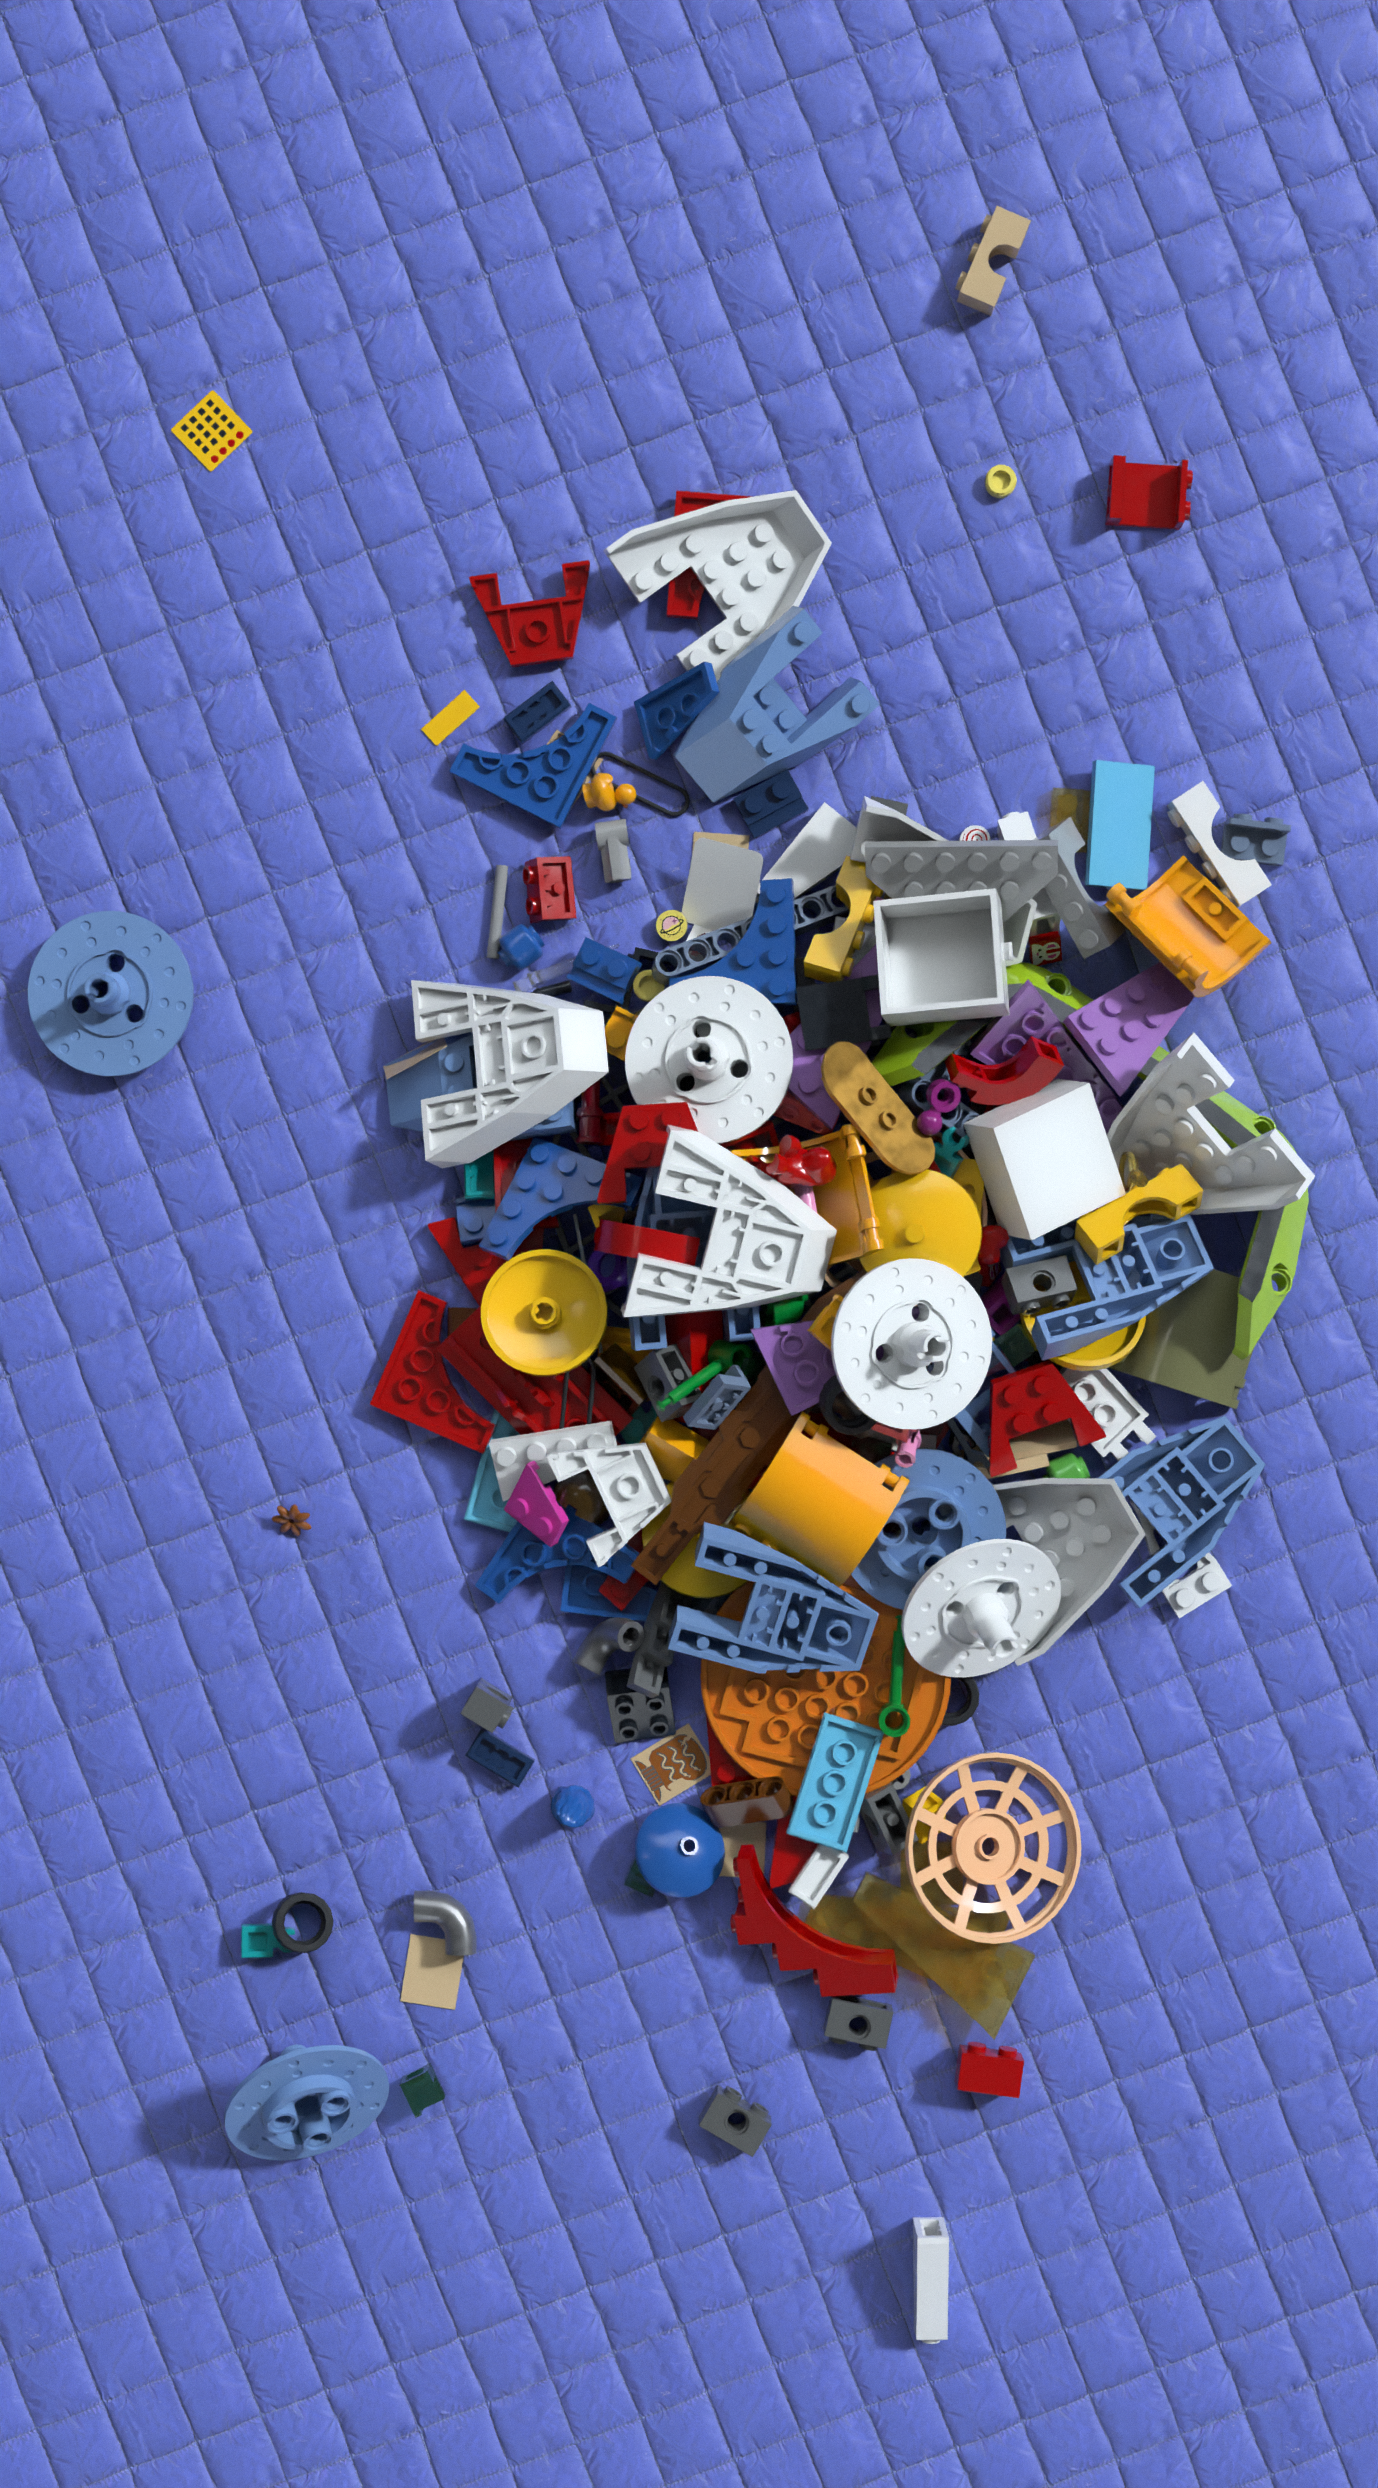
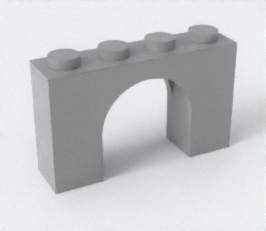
M1071 817L1044 830L1033 840H1058V875L1044 889L1085 959L1110 946L1127 928L1105 905H1097L1082 886L1076 872L1074 856L1085 845V842Z

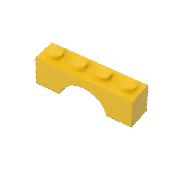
M846 855L836 880V896L849 909V916L838 929L829 933L814 935L804 959L805 977L826 983L843 981L845 976L850 977L855 959L852 958L855 949L860 950L862 948L865 938L863 929L866 923L871 924L874 917L873 901H875L876 896L881 898L884 892L866 877L865 862L851 860L850 856Z
M1181 1163L1173 1168H1165L1146 1183L1140 1182L1125 1195L1105 1204L1094 1212L1091 1211L1080 1216L1076 1221L1074 1238L1097 1265L1123 1250L1125 1237L1123 1228L1131 1219L1150 1213L1163 1215L1176 1221L1201 1206L1203 1189Z

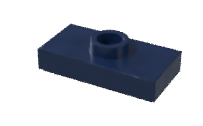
M551 681L506 715L503 720L523 745L572 706L555 683Z
M481 1728L465 1755L518 1788L535 1761L534 1758L484 1728Z

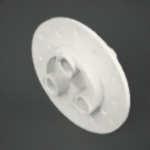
M700 976L669 986L656 995L643 1008L628 1037L625 1070L630 1091L637 1105L687 1102L698 1132L717 1144H722L740 1139L752 1133L768 1121L778 1109L787 1093L792 1077L793 1048L789 1031L783 1018L763 994L753 987L734 979L719 976ZM702 1023L710 1024V1034L707 1037L697 1038L695 1035L696 1028ZM702 1050L707 1053L711 1052L710 1057L712 1059L709 1063L698 1062V1055ZM744 1062L748 1064V1072L744 1077L736 1078L733 1076V1068L737 1063ZM685 1076H693L695 1079L694 1087L689 1091H681L680 1081Z
M911 1258L882 1264L862 1276L848 1291L840 1304L831 1335V1353L834 1370L843 1391L850 1401L862 1413L883 1425L916 1430L946 1422L961 1412L972 1401L982 1386L988 1372L992 1354V1333L984 1304L967 1280L943 1264L925 1259ZM915 1305L920 1310L916 1320L912 1316V1309ZM881 1345L884 1349V1355L878 1361L876 1349ZM933 1362V1370L928 1373L926 1366Z
M991 1539L962 1547L934 1564L919 1579L910 1592L904 1606L901 1623L905 1645L912 1657L922 1667L939 1675L973 1677L1001 1669L1031 1650L1050 1628L1057 1614L1061 1599L1059 1575L1050 1559L1041 1550L1022 1541Z

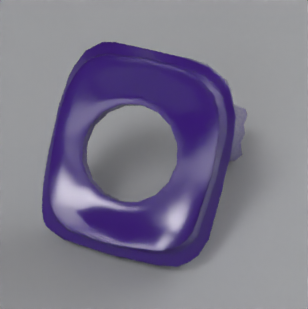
M595 1251L589 1258L588 1267L598 1278L604 1292L607 1293L622 1285L628 1286L627 1257L613 1254L616 1260L614 1271L608 1277H604L601 1273V1263L604 1257L610 1253Z

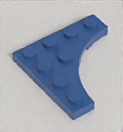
M588 703L582 715L560 738L548 745L519 754L487 752L463 743L449 772L561 829L617 717Z
M793 879L761 880L760 896L754 918L739 943L725 957L710 967L691 975L669 978V986L700 976L726 977L753 987L763 994L773 1006L797 1005Z
M534 1137L479 1247L485 1252L509 1261L522 1241L533 1231V1227L550 1215L554 1217L562 1212L574 1209L575 1205L585 1203L611 1205L633 1211L641 1196L645 1180L626 1172L627 1203L598 1204L597 1197L606 1164Z
M557 1501L569 1519L558 1543L549 1547L517 1521L474 1586L500 1604L528 1577L545 1569L568 1565L587 1566L604 1572L625 1584L635 1572L631 1564L639 1555V1552L625 1544L604 1565L598 1567L586 1541L607 1529L601 1524L591 1523L574 1515L577 1511L576 1508L568 1504L567 1508H564Z

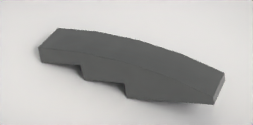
M661 1582L643 1627L644 1640L635 1652L627 1687L650 1698L659 1696L664 1669L672 1664L675 1651L668 1649V1639L677 1605L691 1608L693 1597L683 1595Z

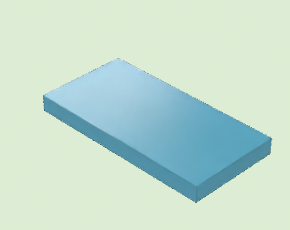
M1103 760L1092 762L1085 886L1112 888L1120 882L1127 890L1144 891L1147 889L1155 766Z
M494 1409L491 1422L497 1424L491 1439L520 1435ZM488 1445L486 1452L481 1455L464 1520L510 1532L517 1520L504 1510L508 1500L504 1502L502 1500Z
M823 1713L786 1834L847 1853L884 1735L882 1730L830 1713Z

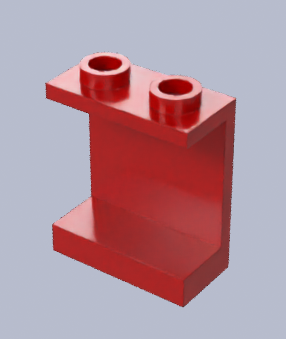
M1113 455L1109 463L1105 525L1180 530L1184 521L1189 520L1191 502L1186 501V490L1191 489L1193 471L1188 470V460H1182L1178 466L1126 463V456Z

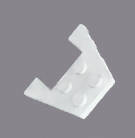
M646 1443L553 1452L546 1456L558 1482L588 1469L610 1513L615 1527L597 1534L586 1541L598 1567L604 1565L616 1551L620 1550L629 1539L641 1528L643 1529L672 1501Z

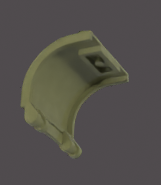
M1213 1269V1271L1146 1315L1144 1330L1134 1349L1123 1360L1108 1368L1237 1409L1240 1401L1237 1400L1240 1388H1244L1246 1382L1244 1377L1253 1352L1252 1350L1250 1355L1243 1360L1232 1353L1236 1338L1239 1298L1237 1293L1240 1278Z

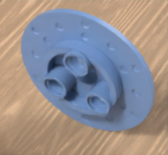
M93 912L75 918L60 927L48 938L38 952L28 981L29 1012L42 1041L52 1053L66 1064L83 1072L99 1076L129 1075L140 1072L159 1062L176 1046L183 1036L193 1009L194 986L192 975L180 947L172 937L153 922L127 912ZM122 956L125 960L124 968L121 971L114 972L111 968V962L115 957ZM108 983L107 994L100 998L102 995L100 987ZM82 997H87L90 1002V1007L85 1013H79L77 1010V1002ZM140 1006L143 1010V1017L139 1022L133 1023L129 1017L130 1011L134 1007Z
M917 1449L916 1461L913 1463V1466L908 1468L901 1467L895 1462L896 1453L874 1463L878 1468L884 1463L891 1468L890 1471L898 1477L903 1475L910 1481L885 1523L886 1525L889 1522H895L900 1526L899 1529L894 1533H888L882 1528L851 1575L868 1594L894 1608L904 1610L910 1592L919 1579L931 1568L925 1565V1561L928 1558L937 1557L941 1560L948 1554L976 1542L1006 1539L1005 1514L993 1485L971 1463L948 1452L933 1449ZM884 1482L882 1483V1486L886 1487L890 1491L892 1490V1487H890ZM940 1505H949L952 1508L951 1512L945 1516H941L935 1510ZM920 1518H925L926 1520L921 1522L920 1528L914 1525V1522H919Z
M298 2044L291 2045L285 2048L279 2057L267 2062L249 2074L233 2091L224 2111L226 2133L233 2145L239 2150L261 2159L295 2160L330 2151L362 2133L381 2113L389 2094L387 2073L378 2059L361 2049L341 2045H322L309 2048Z

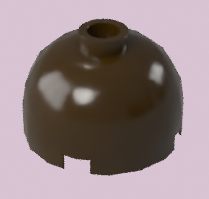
M588 1469L557 1482L553 1492L556 1500L564 1508H567L568 1504L576 1508L577 1511L574 1515L591 1523L602 1524L609 1517L610 1513Z

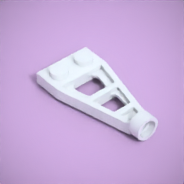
M1130 1501L1146 1534L1144 1538L1151 1556L1160 1549L1153 1535L1154 1527L1135 1504ZM1207 1553L1197 1562L1195 1570L1180 1579L1174 1580L1162 1590V1593L1176 1616L1181 1618L1232 1585L1217 1560L1210 1553Z

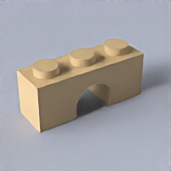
M996 206L992 216L986 214L980 232L984 234L980 244L974 243L967 261L972 262L968 273L962 271L955 287L956 290L960 291L957 302L989 316L992 315L1003 290L1006 277L995 273L990 268L988 261L993 256L999 254L1016 259L1031 220L999 206Z

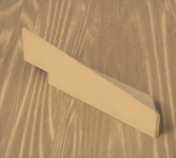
M1068 1419L1009 1439L1017 1469L990 1477L988 1470L985 1469L982 1462H975L973 1466L980 1470L987 1479L1050 1466L1047 1453L1077 1447V1442ZM977 1444L971 1448L984 1453ZM960 1450V1452L962 1453V1455H960V1456H958V1457H960V1458L963 1459V1458H964V1450Z

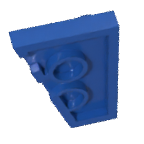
M702 662L634 701L649 759L657 760L720 692L712 663Z

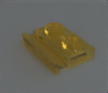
M1052 788L1049 828L1071 817L1085 842V845L1076 853H1087L1091 791Z

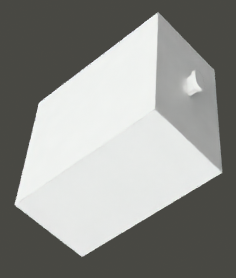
M996 888L873 901L881 1016L887 1024H890V1027L1010 1015L1006 961H1013L1012 942L1004 943L1002 905Z
M1056 1079L1032 1096L1009 1104H1003L963 1123L967 1136L970 1137L969 1142L998 1226L1006 1229L1010 1236L1032 1241L1126 1194L1090 1083Z

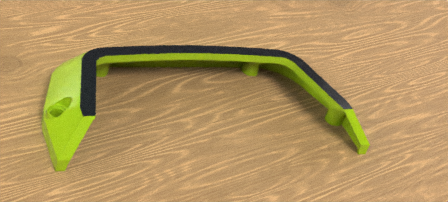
M1026 962L1006 966L1008 999L1010 1000L1029 979L1069 1033L1071 1032L1063 1023L1065 1018L1094 1001L1072 986L1069 979L1061 973H1052L1043 967ZM1050 986L1055 988L1058 991V993L1055 992L1052 988H1050ZM995 1017L896 1026L891 1033L892 1037L887 1039L871 1063L890 1087L920 1076L923 1077ZM905 1028L913 1029L917 1034V1038L909 1037L905 1032ZM1158 1046L1137 1076L1145 1080L1153 1068L1169 1052ZM1225 1091L1194 1105L1222 1139L1232 1148L1276 1129L1275 1123L1269 1117L1259 1116ZM1277 1130L1279 1134L1285 1139V1141L1290 1145V1147L1295 1151V1149L1289 1143L1286 1137L1279 1130ZM1308 1188L1301 1198L1279 1209L1259 1210L1240 1275L1237 1293L1239 1298L1236 1338L1232 1353L1241 1360L1250 1355L1287 1293L1291 1290L1309 1203ZM1272 1280L1276 1282L1278 1291L1273 1290Z

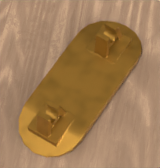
M836 1042L829 1046L821 1064V1080L830 1098L886 1165L897 1172L909 1175L920 1174L927 1170L935 1158V1146L931 1136L924 1135L919 1131L917 1118L858 1046L850 1042Z

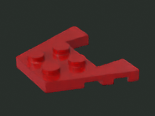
M589 560L562 564L566 596L502 605L497 573L469 577L471 586L511 667L574 658L590 572Z
M687 1102L622 1106L597 1197L598 1204L627 1203L626 1169L660 1167L668 1137L666 1132L667 1125L698 1132Z
M456 1217L429 1223V1230L480 1306L484 1291L491 1277L507 1260L483 1251L479 1247L480 1244L464 1248L460 1242ZM533 1229L516 1249L511 1259L529 1250L543 1249L544 1229Z
M1050 1360L990 1380V1436H988L990 1467L987 1468L990 1477L1018 1468L1009 1439L1070 1418L1079 1446L1106 1438V1434Z

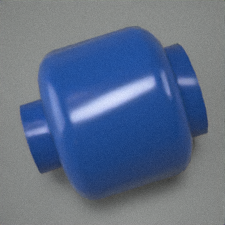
M518 924L499 938V944L502 949L497 953L507 967L513 964L516 969L524 970L543 956L542 947L545 944L532 925L526 927L523 924Z

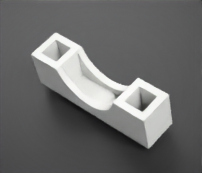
M1204 781L1167 805L1170 810L1167 813L1171 822L1177 828L1181 826L1187 835L1185 838L1187 846L1194 854L1198 852L1204 861L1202 868L1211 880L1216 879L1221 887L1220 891L1237 908L1272 885L1255 859L1235 860L1227 857L1217 848L1212 837V822L1220 805Z

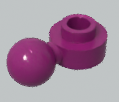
M938 1079L929 1085L926 1099L931 1107L929 1110L922 1112L917 1119V1127L924 1135L931 1136L937 1134L942 1128V1112H950L959 1104L961 1093L955 1083L947 1079ZM944 1090V1096L938 1099L939 1091Z

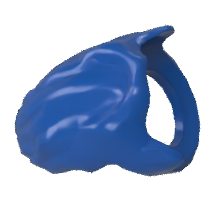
M560 1786L551 1799V1813L560 1824L567 1827H581L592 1819L595 1813L594 1798L582 1786Z

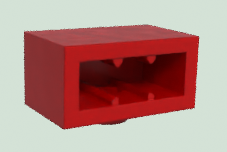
M968 2042V2045L959 2044L954 2080L956 2088L962 2091L1019 2098L1024 2059L1022 2054L1017 2052L1016 2048L1009 2046H999L997 2050L986 2048V2045L980 2042Z

